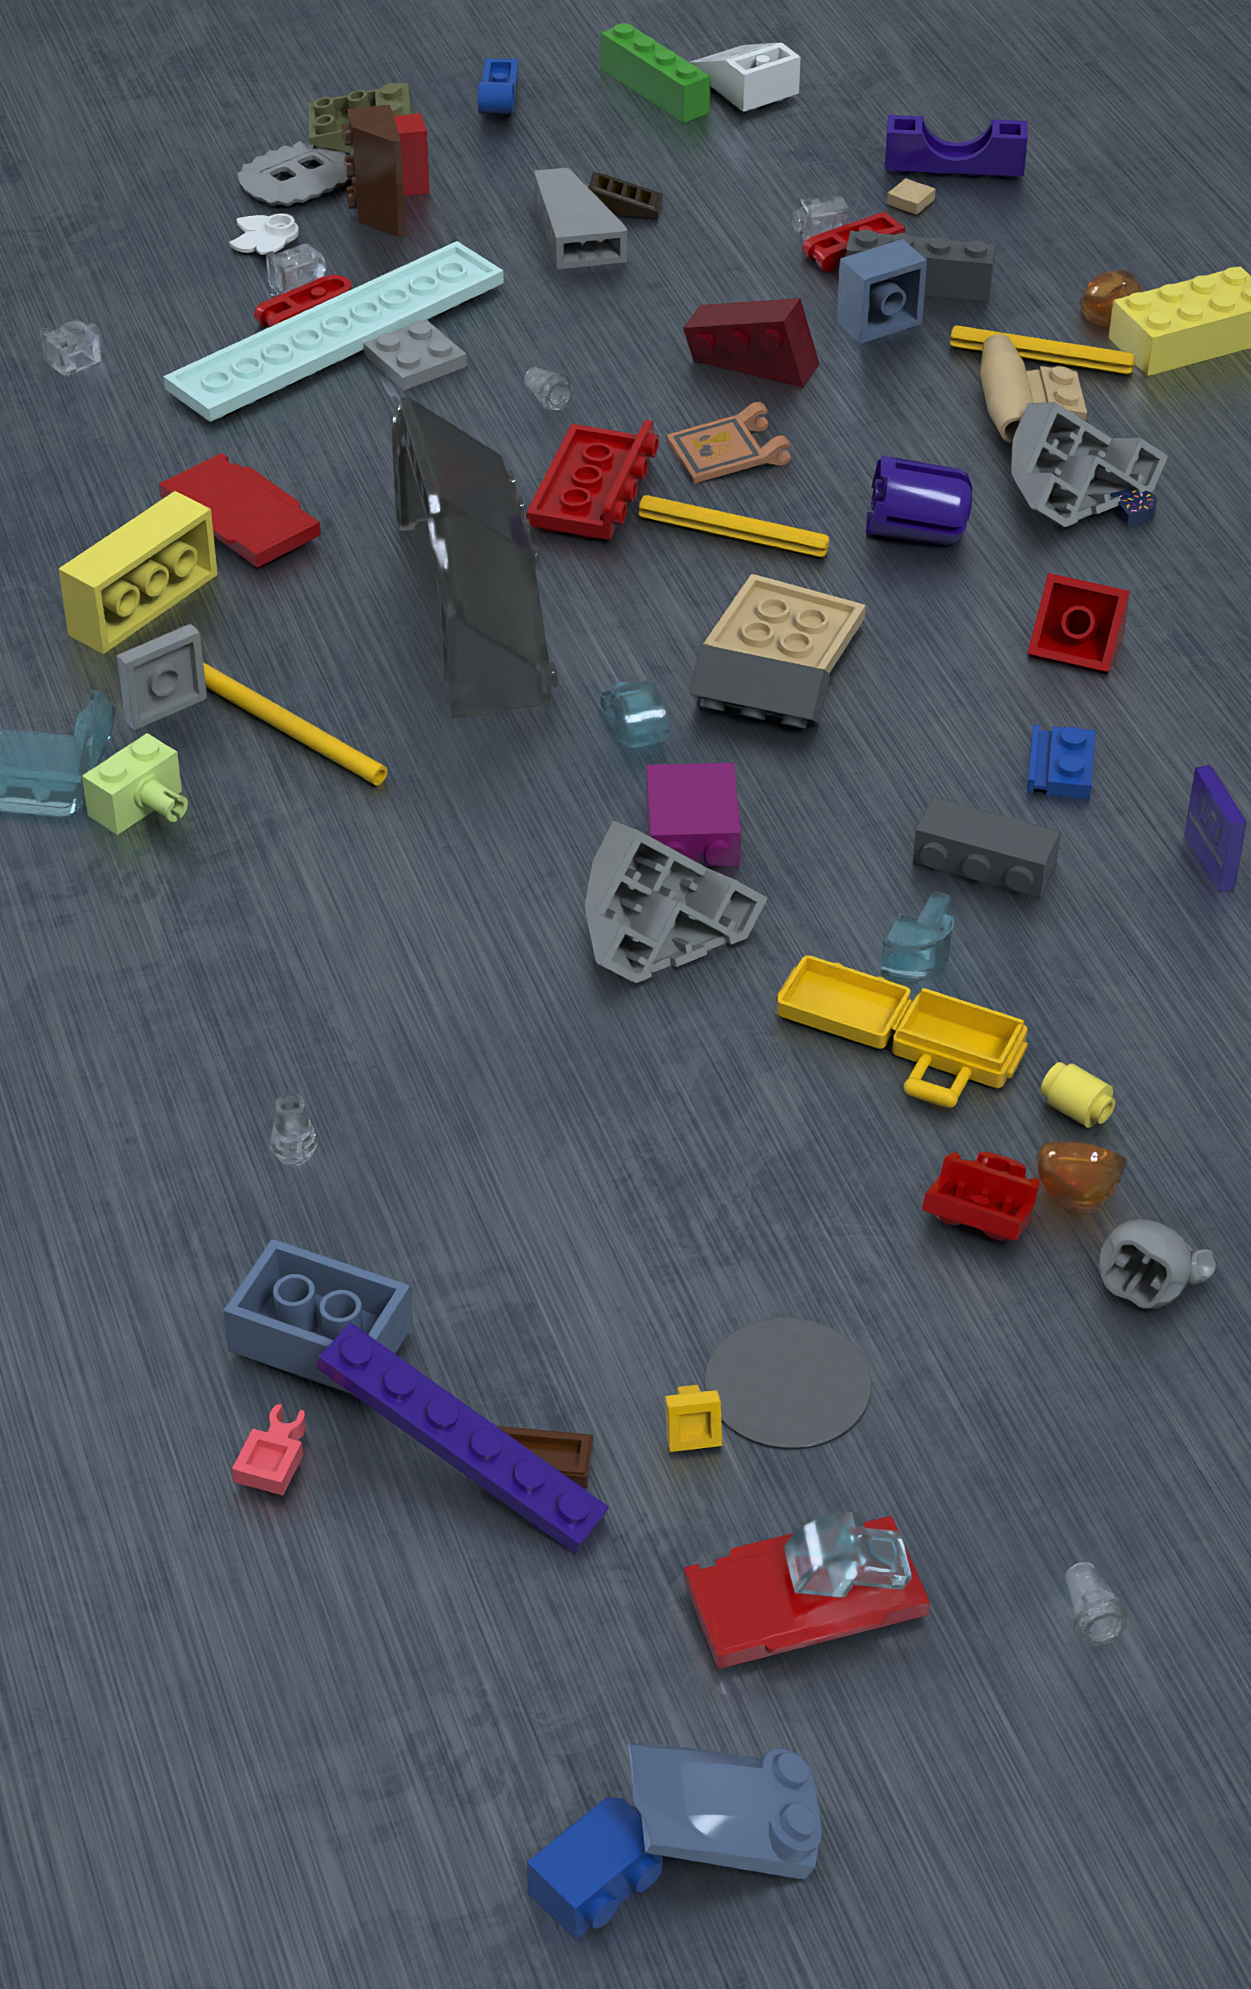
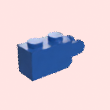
M605 1798L527 1861L528 1894L577 1940L591 1927L598 1929L605 1925L616 1913L619 1904L635 1890L643 1892L648 1889L661 1874L663 1856L645 1853L642 1818L637 1808L630 1806L623 1798Z

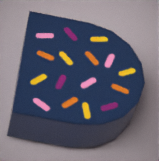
M1126 489L1110 494L1112 497H1120L1121 501L1113 509L1126 526L1149 521L1155 516L1157 499L1155 495L1147 490L1139 493L1135 489Z

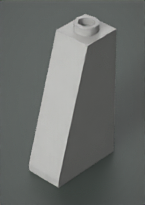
M569 167L534 171V203L556 269L627 262L626 226Z

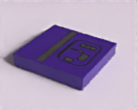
M1210 765L1196 767L1184 835L1218 891L1234 890L1247 821L1214 769Z

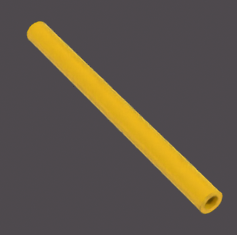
M203 662L206 688L373 785L378 786L386 779L388 774L386 766Z

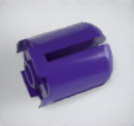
M881 455V460L878 459L871 486L873 488L871 510L874 513L867 512L866 533L942 547L955 544L965 533L972 507L973 489L968 473L959 468Z

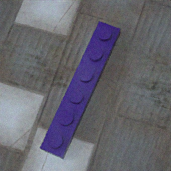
M351 1322L318 1357L316 1369L574 1554H576L605 1517L609 1506Z

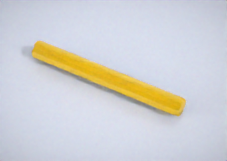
M957 325L953 327L950 335L951 347L982 352L983 343L988 337L1002 334L1011 340L1022 359L1130 375L1132 373L1135 361L1134 354L1129 352Z
M644 495L639 503V516L648 520L818 558L825 557L829 549L830 538L822 533L650 495Z

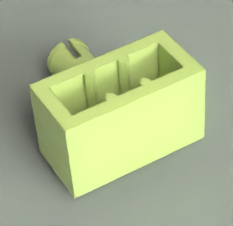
M148 733L82 775L88 816L117 835L154 810L170 822H176L177 817L181 819L188 807L187 798L179 795L182 792L177 751Z

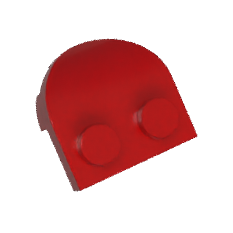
M980 1151L974 1161L960 1159L961 1156L957 1152L944 1157L941 1174L926 1191L922 1210L935 1214L938 1220L947 1224H965L981 1229L986 1236L992 1239H1011L1017 1241L1031 1221L1040 1185L1039 1178L1027 1179L1025 1177V1165L1011 1158L990 1152Z

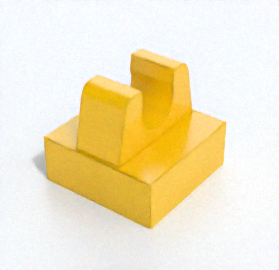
M699 1385L677 1387V1395L665 1396L666 1432L670 1452L722 1446L721 1401L717 1390L701 1392Z

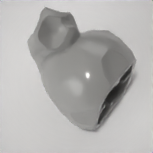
M1142 1219L1126 1221L1114 1228L1104 1242L1099 1258V1274L1105 1287L1114 1295L1129 1299L1142 1309H1158L1172 1303L1185 1290L1187 1284H1198L1208 1280L1216 1268L1212 1251L1208 1249L1193 1250L1183 1237L1172 1228L1159 1222Z

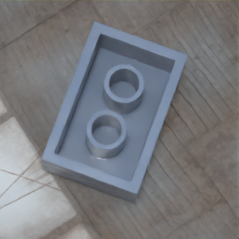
M273 1238L223 1310L228 1351L347 1393L350 1392L315 1368L318 1357L351 1322L396 1354L413 1326L410 1285Z

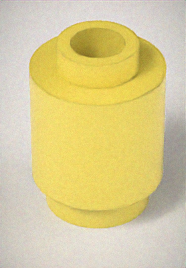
M1062 1062L1056 1063L1048 1071L1041 1085V1095L1047 1098L1050 1106L1087 1128L1094 1126L1096 1123H1104L1115 1107L1116 1101L1112 1098L1113 1087L1073 1063L1069 1065Z

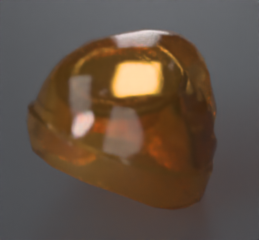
M1114 270L1101 273L1086 286L1080 299L1081 311L1088 321L1110 330L1113 300L1130 296L1133 293L1143 292V287L1129 271Z
M1076 1142L1044 1143L1036 1155L1038 1160V1176L1046 1192L1064 1208L1083 1215L1094 1213L1114 1195L1116 1186L1121 1182L1120 1175L1124 1174L1127 1159L1117 1153L1098 1146Z

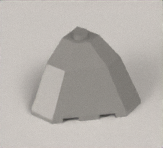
M1056 402L1028 403L1013 437L1011 475L1032 510L1060 527H1067L1077 523L1078 520L1084 517L1099 514L1118 506V502L1121 499L1120 497H1112L1110 494L1126 489H1135L1139 493L1146 490L1153 492L1168 455L1142 438H1111Z
M613 820L593 860L584 906L595 961L597 964L634 983L651 978V973L671 965L678 967L707 955L708 950L726 943L732 945L747 939L768 897L733 878L704 867L637 829Z

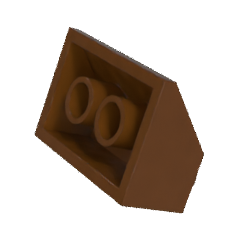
M381 105L347 109L348 123L342 124L344 145H350V155L344 156L346 177H352V187H346L348 208L355 209L359 223L397 237H405L401 139L391 106Z

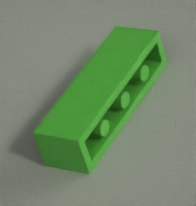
M620 23L615 25L614 28L600 33V69L682 123L710 113V75L634 28L631 24Z

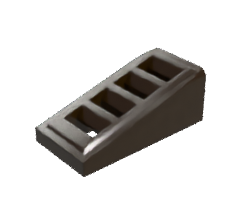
M592 173L588 188L615 216L658 218L663 201L662 193L605 174Z

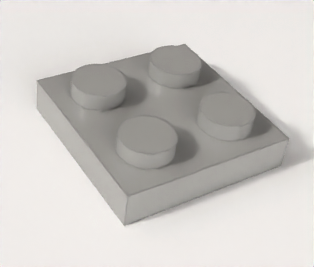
M428 320L414 322L408 327L392 333L382 334L378 338L363 343L364 356L403 391L467 367V354Z
M188 624L117 655L125 722L134 731L207 699L200 632L192 624Z

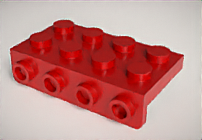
M644 420L638 435L571 424L526 512V525L542 528L547 531L556 530L579 534L588 538L596 537L611 540L617 526H622L625 522L628 503L635 501L639 479L644 480L646 478L649 458H655L657 454L659 435L654 434V422Z

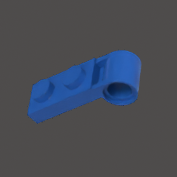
M485 58L482 82H479L478 85L479 114H513L519 72L518 59Z

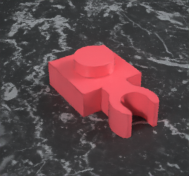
M277 1404L269 1415L270 1428L268 1432L252 1428L232 1467L233 1482L284 1495L303 1456L302 1442L298 1440L306 1431L304 1410L299 1411L295 1421L282 1423L284 1418L282 1404Z

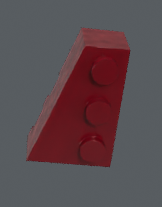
M801 298L700 305L683 327L693 361L803 388L819 366V360Z

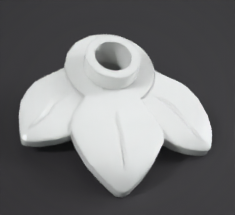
M288 214L256 215L237 218L238 226L245 233L230 241L229 246L243 253H251L257 250L260 255L272 254L296 239L299 235V228L294 222V218Z

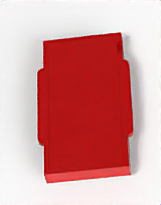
M223 453L159 483L160 497L163 499L176 491L210 508L214 536L257 568L321 535L320 522L303 511L299 501L251 467H242L237 463L232 465L229 463V457Z
M892 1515L851 1526H846L842 1522H835L731 1549L729 1556L716 1559L715 1566L700 1569L699 1564L684 1567V1582L718 1669L929 1615V1598Z

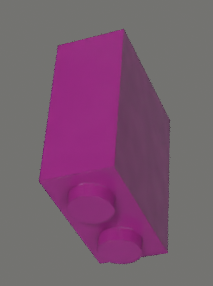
M734 763L646 765L648 836L704 867L740 866L741 827Z

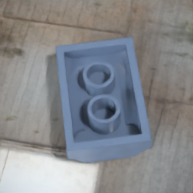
M639 1742L637 1744H627L633 1804L642 1818L645 1853L805 1880L815 1869L819 1844L822 1839L816 1786L810 1766L797 1753L785 1748H775L767 1752L760 1759L657 1743Z

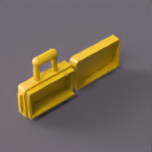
M809 955L804 956L798 966L793 968L776 996L777 1014L780 1017L877 1049L884 1048L896 1030L893 1037V1054L917 1062L909 1078L904 1082V1092L911 1097L944 1108H952L957 1104L958 1098L968 1080L993 1088L1003 1087L1007 1078L1011 1079L1028 1048V1043L1026 1042L1027 1027L1022 1019L926 988H922L921 993H918L914 1001L910 999L911 991L906 986L888 981L881 976L875 977L844 967L840 963H832ZM928 1066L957 1075L951 1088L948 1089L921 1080Z

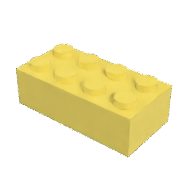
M1241 266L1230 267L1221 272L1197 276L1187 281L1166 284L1157 289L1141 293L1137 292L1130 296L1113 300L1109 339L1121 351L1133 353L1135 356L1134 364L1146 376L1251 348V275Z
M174 491L60 567L58 571L68 635L105 654L216 577L218 573L211 509Z

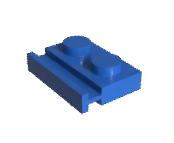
M1033 724L1027 793H1033L1034 789L1047 790L1046 795L1090 799L1096 730L1052 726V731L1039 730L1040 725Z

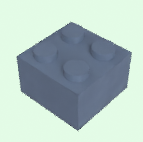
M903 239L840 258L836 323L859 344L921 325L923 322L927 259Z

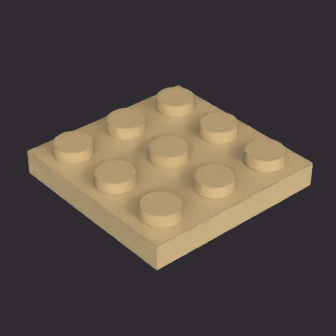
M751 574L703 644L820 668L830 673L865 619L866 605Z

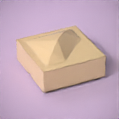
M905 178L887 193V204L917 215L935 200L936 189Z

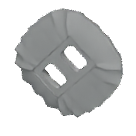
M298 141L292 147L283 145L277 151L268 150L264 156H256L252 163H244L242 171L238 172L239 183L247 194H250L256 200L267 203L271 207L278 205L289 207L294 203L304 204L309 199L319 198L323 193H331L335 188H342L348 181H351L352 177H346L344 156H347L345 152L311 145V143L305 144L301 141ZM314 162L321 164V166L314 169L304 167ZM287 173H290L294 176L285 181H279L276 179Z

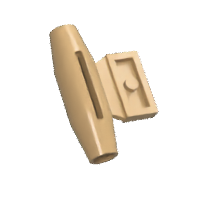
M995 334L985 340L982 346L980 368L982 387L988 413L1001 437L1006 442L1013 444V437L1028 403L1056 402L1085 421L1087 409L1077 371H1072L1063 366H1056L1054 368L1040 366L1038 370L1026 371L1022 358L1007 336Z

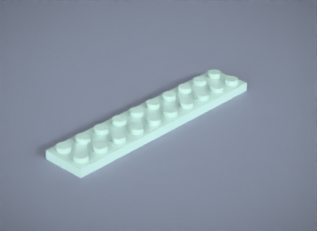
M456 241L163 376L165 390L209 422L220 419L234 410L252 404L270 393L281 390L289 384L306 376H311L325 367L343 361L345 358L364 350L363 343L378 338L382 334L392 333L408 327L414 322L429 320L435 315L488 292L490 289L504 283V271Z

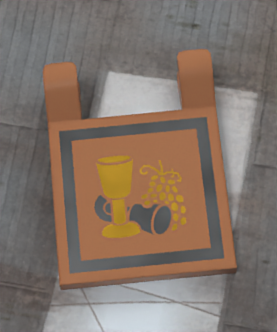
M761 402L750 404L737 415L666 435L668 444L693 484L765 463L782 466L791 461L788 451L782 450L790 447V442L785 436H776L760 448L749 430L760 432L768 427V421L765 417L757 418L759 415L767 413L766 406Z

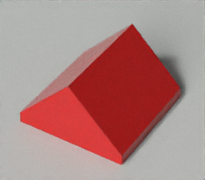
M1048 573L1027 654L1109 673L1124 639L1130 591Z

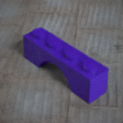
M888 115L885 170H893L897 173H908L910 171L928 172L933 175L961 173L971 177L980 174L998 175L1002 178L1024 176L1028 123L1027 121L992 119L985 132L977 138L967 142L952 143L936 137L926 126L923 116Z

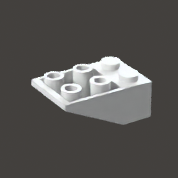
M783 43L741 45L689 62L710 75V87L743 112L753 111L757 107L772 102H780L787 97L799 94L801 57Z

